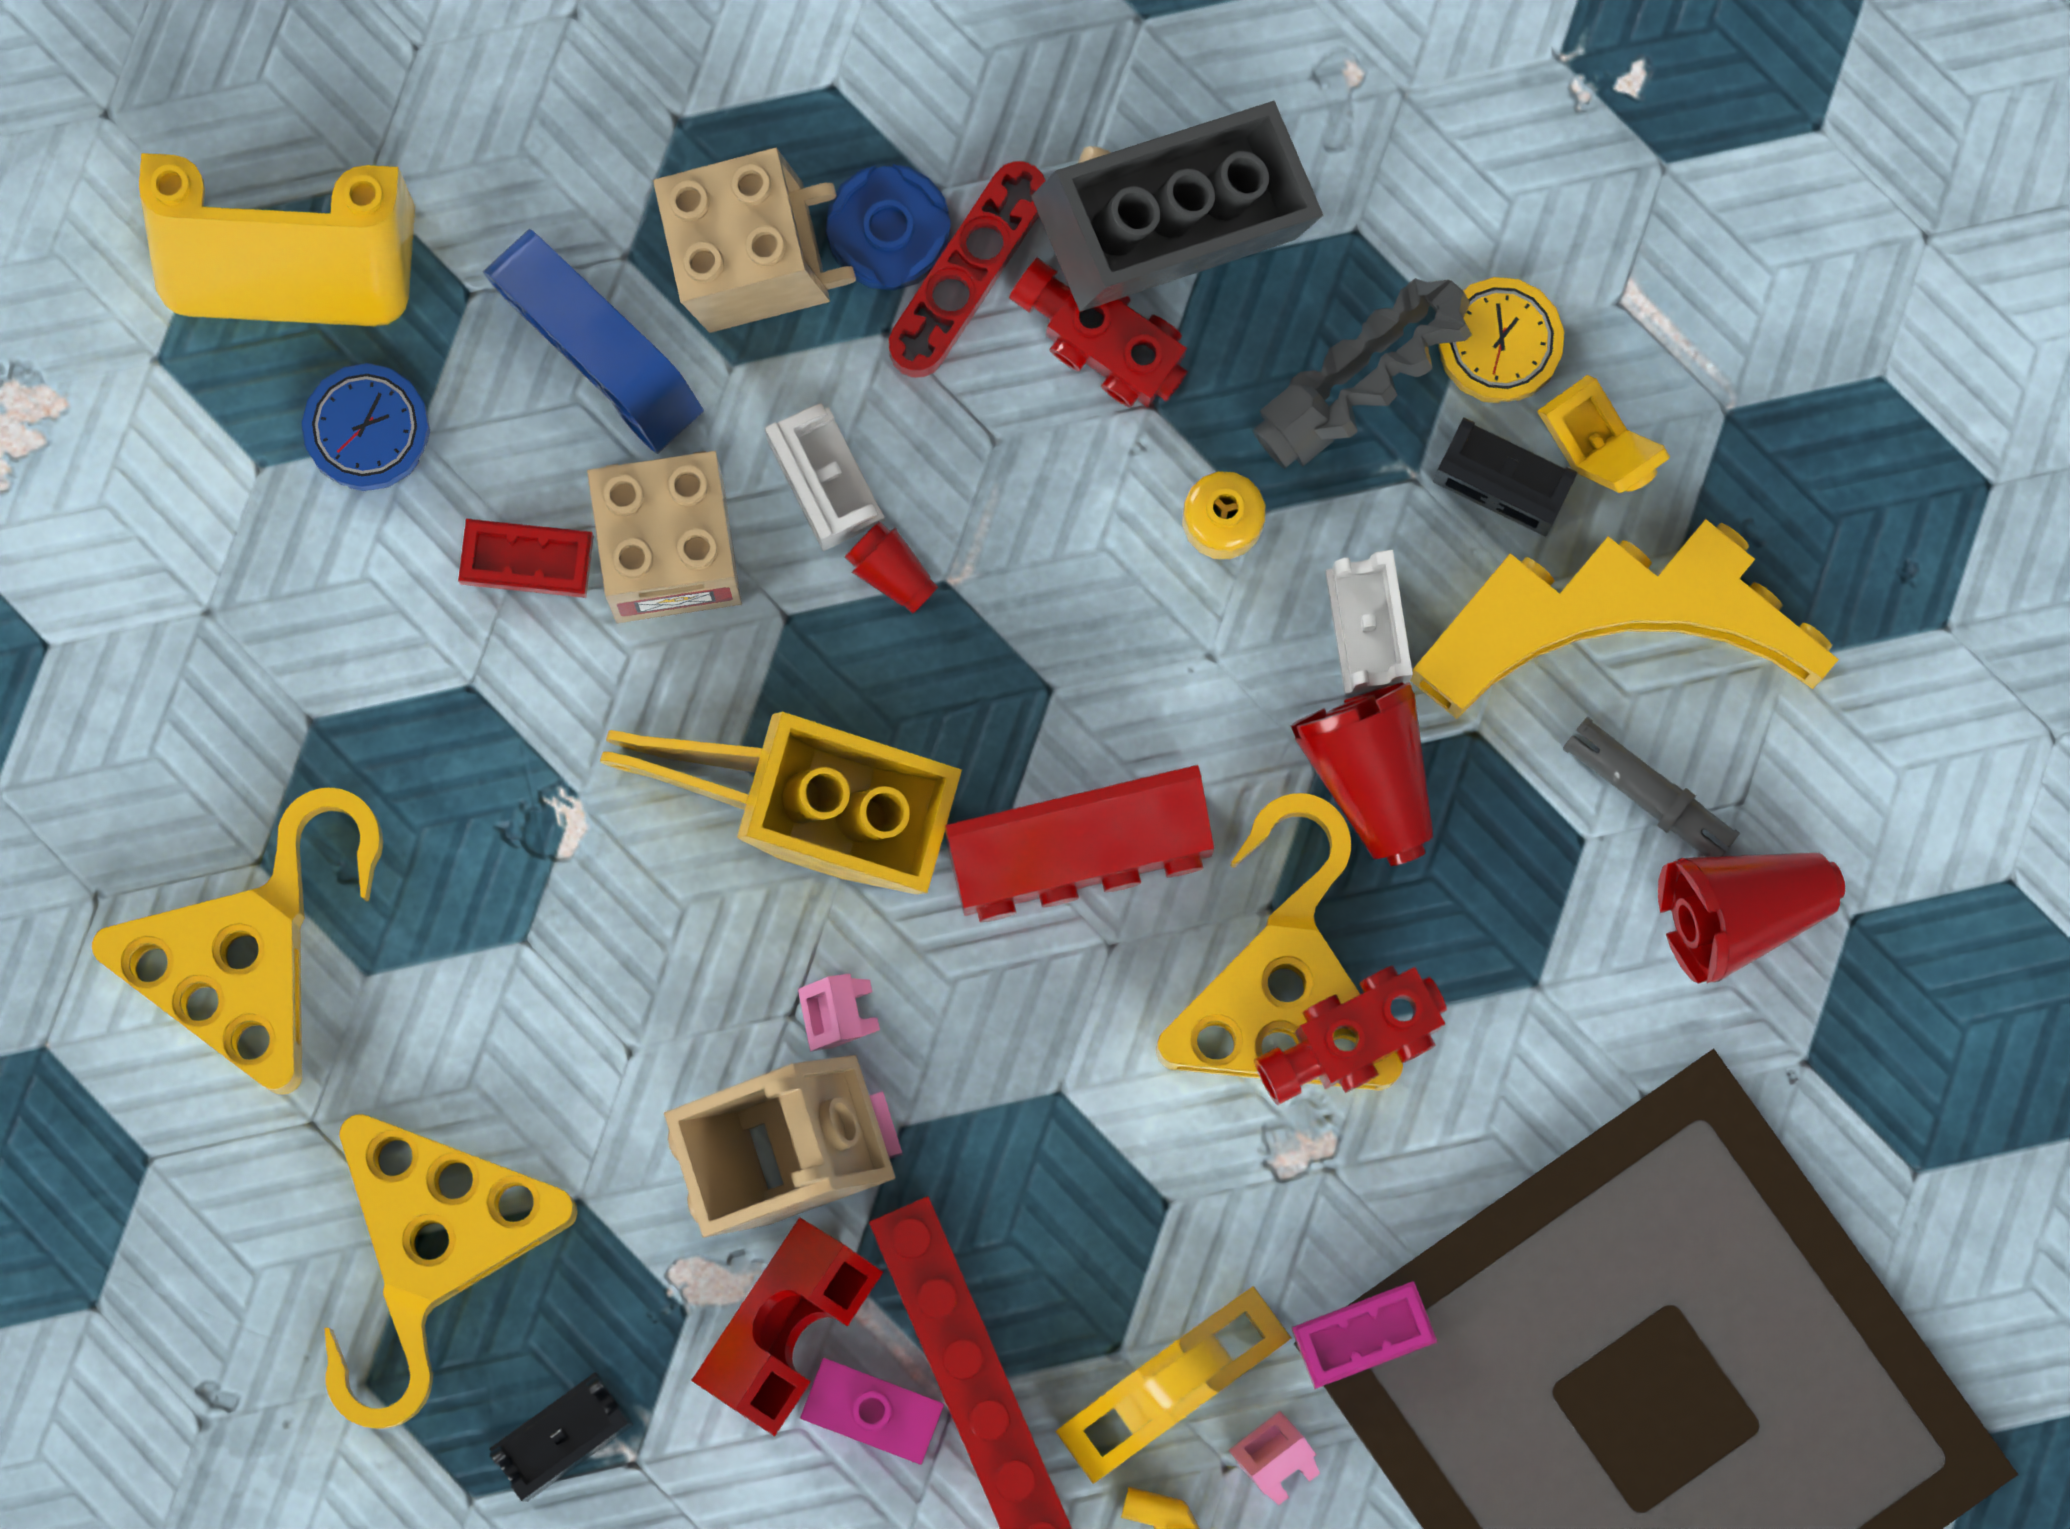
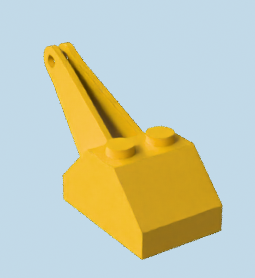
M785 712L772 714L763 748L640 736L615 730L608 731L606 741L622 748L666 759L754 772L755 776L749 794L632 756L603 751L600 762L607 766L658 779L745 810L737 838L780 860L840 879L916 895L928 893L944 836L945 825L948 822L962 769Z

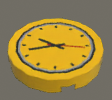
M1492 277L1470 284L1463 290L1470 302L1464 316V321L1472 336L1466 341L1439 344L1440 358L1445 373L1462 392L1482 402L1519 401L1533 396L1550 381L1563 355L1564 329L1557 308L1540 289L1519 279Z

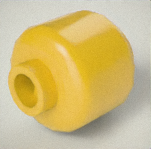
M1217 471L1202 477L1191 487L1184 502L1182 526L1188 541L1198 552L1213 559H1232L1245 554L1257 543L1265 523L1266 505L1260 490L1249 478L1236 472ZM1213 507H1216L1221 512L1220 517L1215 514ZM1236 512L1234 517L1226 519L1227 514Z

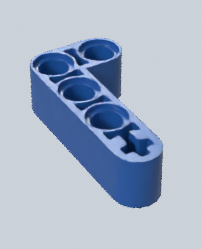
M528 229L482 271L502 297L612 402L630 429L656 454H659L704 412L686 380L675 366L533 230Z

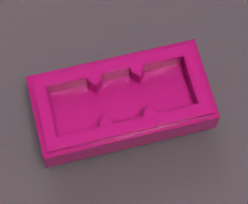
M1414 1281L1291 1328L1314 1389L1437 1343Z
M823 1357L800 1419L922 1465L945 1404Z

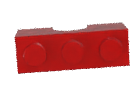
M799 1217L691 1381L771 1435L776 1436L811 1383V1381L799 1374L793 1365V1350L799 1336L811 1323L826 1317L834 1318L848 1327L883 1274V1271L840 1241Z

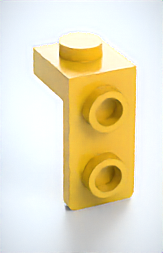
M1589 375L1583 377L1537 410L1570 467L1577 471L1579 475L1618 493L1634 491L1648 484L1657 475L1656 468L1670 458L1663 445L1626 429L1598 380Z

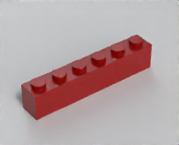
M929 1196L869 1221L871 1230L999 1528L1072 1529Z

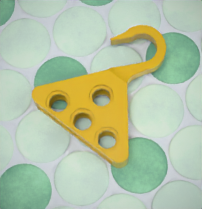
M319 788L309 791L289 805L278 825L277 850L273 874L263 886L105 927L96 933L92 941L93 954L100 963L259 1084L273 1093L281 1095L295 1091L302 1082L300 928L305 919L300 857L302 831L313 817L323 812H342L355 820L360 832V844L357 850L360 896L366 902L370 898L374 870L383 850L382 829L373 811L355 794L338 788ZM241 937L255 938L258 944L256 960L250 966L243 969L231 968L227 960L230 945ZM150 950H163L167 956V968L164 974L152 982L141 981L137 973L139 959ZM201 988L215 989L218 995V1007L215 1013L205 1020H192L187 1008L191 995ZM252 1026L265 1027L269 1034V1045L265 1053L255 1059L242 1058L238 1050V1041L241 1034Z
M1305 793L1284 795L1267 804L1255 818L1250 835L1231 862L1230 866L1232 868H1235L1267 840L1271 830L1279 822L1291 817L1311 819L1323 828L1330 844L1328 860L1317 873L1268 917L1266 927L1160 1034L1156 1045V1054L1160 1063L1166 1068L1260 1079L1254 1059L1263 1055L1262 1041L1266 1036L1272 1033H1284L1290 1036L1295 1044H1298L1300 1041L1295 1031L1300 1025L1307 1022L1302 1013L1304 1010L1337 994L1341 1004L1360 995L1314 921L1316 907L1329 888L1344 872L1351 852V837L1347 823L1341 813L1326 800ZM1281 969L1295 972L1303 983L1302 996L1292 1002H1282L1276 999L1268 988V977L1273 972ZM1210 1026L1224 1028L1233 1039L1234 1047L1232 1053L1219 1060L1206 1057L1198 1047V1034ZM1345 1028L1335 1030L1333 1041L1345 1039L1356 1045L1355 1035L1350 1030ZM1395 1053L1374 1064L1379 1076L1356 1089L1381 1091L1391 1087L1400 1077L1403 1070V1064ZM1319 1077L1306 1083L1322 1085ZM1340 1083L1333 1085L1336 1087H1341Z
M357 1114L343 1122L339 1131V1137L383 1276V1296L408 1361L410 1381L404 1395L396 1403L388 1407L370 1408L362 1404L351 1390L349 1369L334 1330L327 1327L324 1328L328 1359L325 1381L327 1392L333 1405L346 1419L360 1426L386 1429L399 1426L412 1419L423 1408L430 1395L433 1384V1372L425 1331V1323L430 1312L438 1305L572 1226L577 1218L578 1211L574 1199L560 1188L370 1116ZM394 1141L407 1142L412 1150V1161L409 1168L399 1175H386L379 1163L383 1148ZM453 1164L467 1165L473 1175L470 1190L460 1198H446L439 1186L442 1172ZM512 1187H526L533 1196V1208L530 1214L523 1220L516 1222L505 1220L499 1209L502 1195ZM430 1224L443 1225L449 1236V1244L446 1251L436 1259H423L416 1249L418 1233Z
M1252 1286L1143 1364L1055 1432L1089 1480L1094 1484L1292 1338L1256 1288ZM1244 1313L1263 1340L1233 1361L1215 1334ZM1112 1409H1115L1133 1435L1102 1457L1084 1430Z

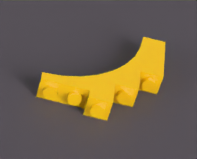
M1705 519L1658 576L1648 569L1652 562L1639 548L1626 540H1622L1620 544H1617L1607 536L1561 593H1558L1551 587L1554 583V578L1540 564L1528 557H1525L1521 562L1510 553L1412 670L1413 675L1410 681L1454 718L1458 719L1493 684L1533 658L1579 640L1622 632H1679L1726 642L1773 662L1812 689L1817 686L1839 659L1829 652L1832 644L1820 631L1804 622L1798 627L1779 610L1783 605L1771 591L1756 582L1748 586L1740 579L1755 560L1746 552L1749 548L1748 543L1728 525L1719 523L1715 527Z

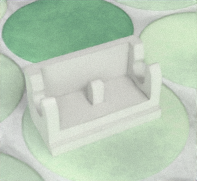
M820 403L778 423L775 422L765 427L767 441L822 551L872 528L878 521L881 523L885 522V517L870 491L829 407L824 408L823 404Z
M1393 550L1375 552L1370 556V559L1364 561L1350 562V558H1342L1335 561L1333 568L1326 569L1325 573L1345 695L1368 692L1399 682L1404 684L1410 682L1413 672Z

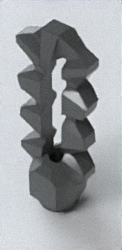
M1416 278L1413 279L1407 286L1401 289L1393 308L1376 309L1368 317L1366 322L1363 323L1362 332L1357 339L1342 340L1329 348L1321 372H1299L1291 379L1288 388L1260 410L1264 421L1252 430L1256 439L1272 459L1285 469L1295 460L1302 466L1306 465L1331 444L1334 439L1352 437L1358 431L1352 406H1388L1397 397L1392 378L1394 375L1401 372L1419 377L1432 370L1428 346L1466 341L1472 336L1464 321L1465 313L1470 305L1465 292L1450 280L1425 282ZM1428 307H1433L1436 315L1430 324H1420L1415 328L1412 339L1396 352L1385 353L1380 358L1376 369L1353 388L1342 389L1338 399L1330 406L1327 405L1325 400L1330 396V390L1334 385L1345 384L1368 365L1370 357L1374 352L1382 353L1404 334V327L1407 324L1418 323L1428 314Z

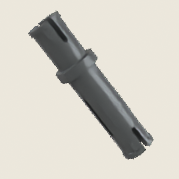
M1586 717L1576 731L1600 749L1599 753L1575 735L1570 737L1563 750L1571 753L1659 821L1657 826L1666 833L1670 830L1705 857L1724 856L1726 851L1705 836L1703 829L1707 830L1728 847H1731L1740 835V832L1736 829L1733 830L1704 808L1701 803L1695 800L1697 795L1689 789L1685 788L1682 790L1676 784L1670 782L1594 724L1592 719Z

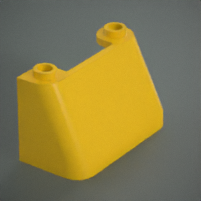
M141 153L139 190L155 288L165 306L175 314L188 317L376 327L392 323L405 311L409 299L415 204L399 167L364 165L347 170L335 182L330 213L204 207V179L196 165L191 161L176 155Z

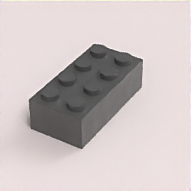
M1275 100L1056 170L1031 195L1080 312L1294 241L1323 216Z

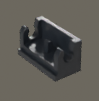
M1463 417L1440 463L1433 483L1546 537L1578 472L1550 462L1476 426L1475 422Z
M595 1372L489 1448L491 1451L489 1454L494 1463L500 1466L510 1480V1486L518 1498L523 1502H528L624 1433L633 1424Z

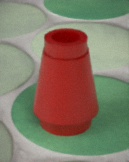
M880 521L844 556L855 567L851 572L852 574L899 605L905 606L912 614L939 587L930 579L931 576L917 559L896 527L890 531Z

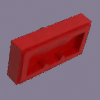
M466 519L458 581L460 585L586 598L594 535L589 531Z

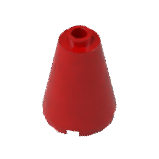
M1399 682L1344 700L1345 704L1335 707L1328 712L1323 708L1290 725L1295 737L1294 739L1373 859L1387 857L1389 865L1396 866L1426 854L1423 843L1429 841L1434 836L1416 699L1410 682L1406 684Z
M1818 852L1680 858L1664 865L1658 879L1660 913L1671 910L1676 931L1666 933L1669 946L1682 970L1692 981L1698 984L1706 981L1707 984L1721 981L1832 916L1838 911L1840 899L1845 895V882L1840 868L1836 863L1829 862L1824 855Z

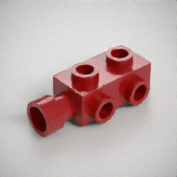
M1037 257L1023 273L1012 290L1009 299L1027 312L1031 313L1035 309L1051 320L1047 325L1046 336L1054 341L1049 351L1059 361L1075 371L1080 372L1086 364L1106 378L1101 384V388L1109 396L1126 407L1131 408L1137 400L1148 408L1156 396L1167 402L1188 373V370L1179 365L1184 359L1187 350L1184 345L1179 343L1182 338L1181 333L1159 316L1152 314L1147 320L1127 306L1131 301L1129 296L1090 308L1102 315L1103 323L1094 329L1085 327L1079 319L1083 311H1079L1070 287L1056 278L1058 275L1057 270ZM1139 345H1145L1154 352L1155 359L1148 365H1140L1133 360L1131 351Z
M1391 965L1361 981L1359 984L1364 993L1341 1004L1337 994L1304 1010L1302 1013L1307 1022L1300 1025L1295 1031L1300 1043L1283 1052L1279 1047H1276L1254 1059L1258 1075L1275 1104L1280 1105L1301 1094V1086L1318 1077L1325 1089L1340 1083L1344 1093H1347L1379 1076L1374 1064L1396 1053L1403 1064L1434 1048L1436 1044L1431 1035L1438 1032L1446 1024L1441 1014L1447 1011V1007L1433 979L1427 977L1422 980L1416 967L1398 975L1394 965ZM1396 999L1408 1001L1413 1009L1412 1018L1408 1021L1397 1020L1391 1013L1392 1001ZM1340 1028L1350 1030L1356 1038L1354 1049L1343 1051L1336 1047L1333 1041L1335 1030Z

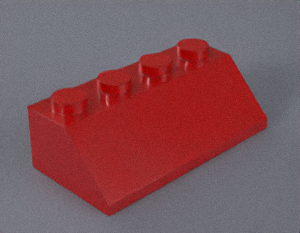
M1199 765L945 825L946 844L963 914L968 916L977 913L979 922H990L1015 915L1017 913L1015 904L1040 898L1042 907L1069 903L1079 899L1077 889L1101 883L1105 893L1128 889L1141 884L1139 874L1163 868L1167 878L1194 873L1204 868L1202 859L1212 857L1214 851Z

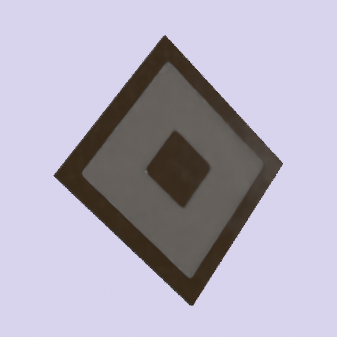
M1714 1048L1349 1305L1414 1281L1437 1343L1323 1386L1422 1529H1943L2019 1475ZM1297 1342L1293 1343L1294 1346L1296 1347V1349H1297V1350L1299 1351V1353H1300V1350H1299V1348H1298Z

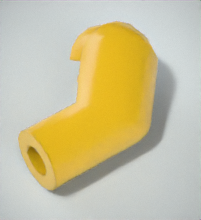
M1128 1487L1121 1518L1151 1525L1154 1529H1200L1188 1504L1183 1500Z

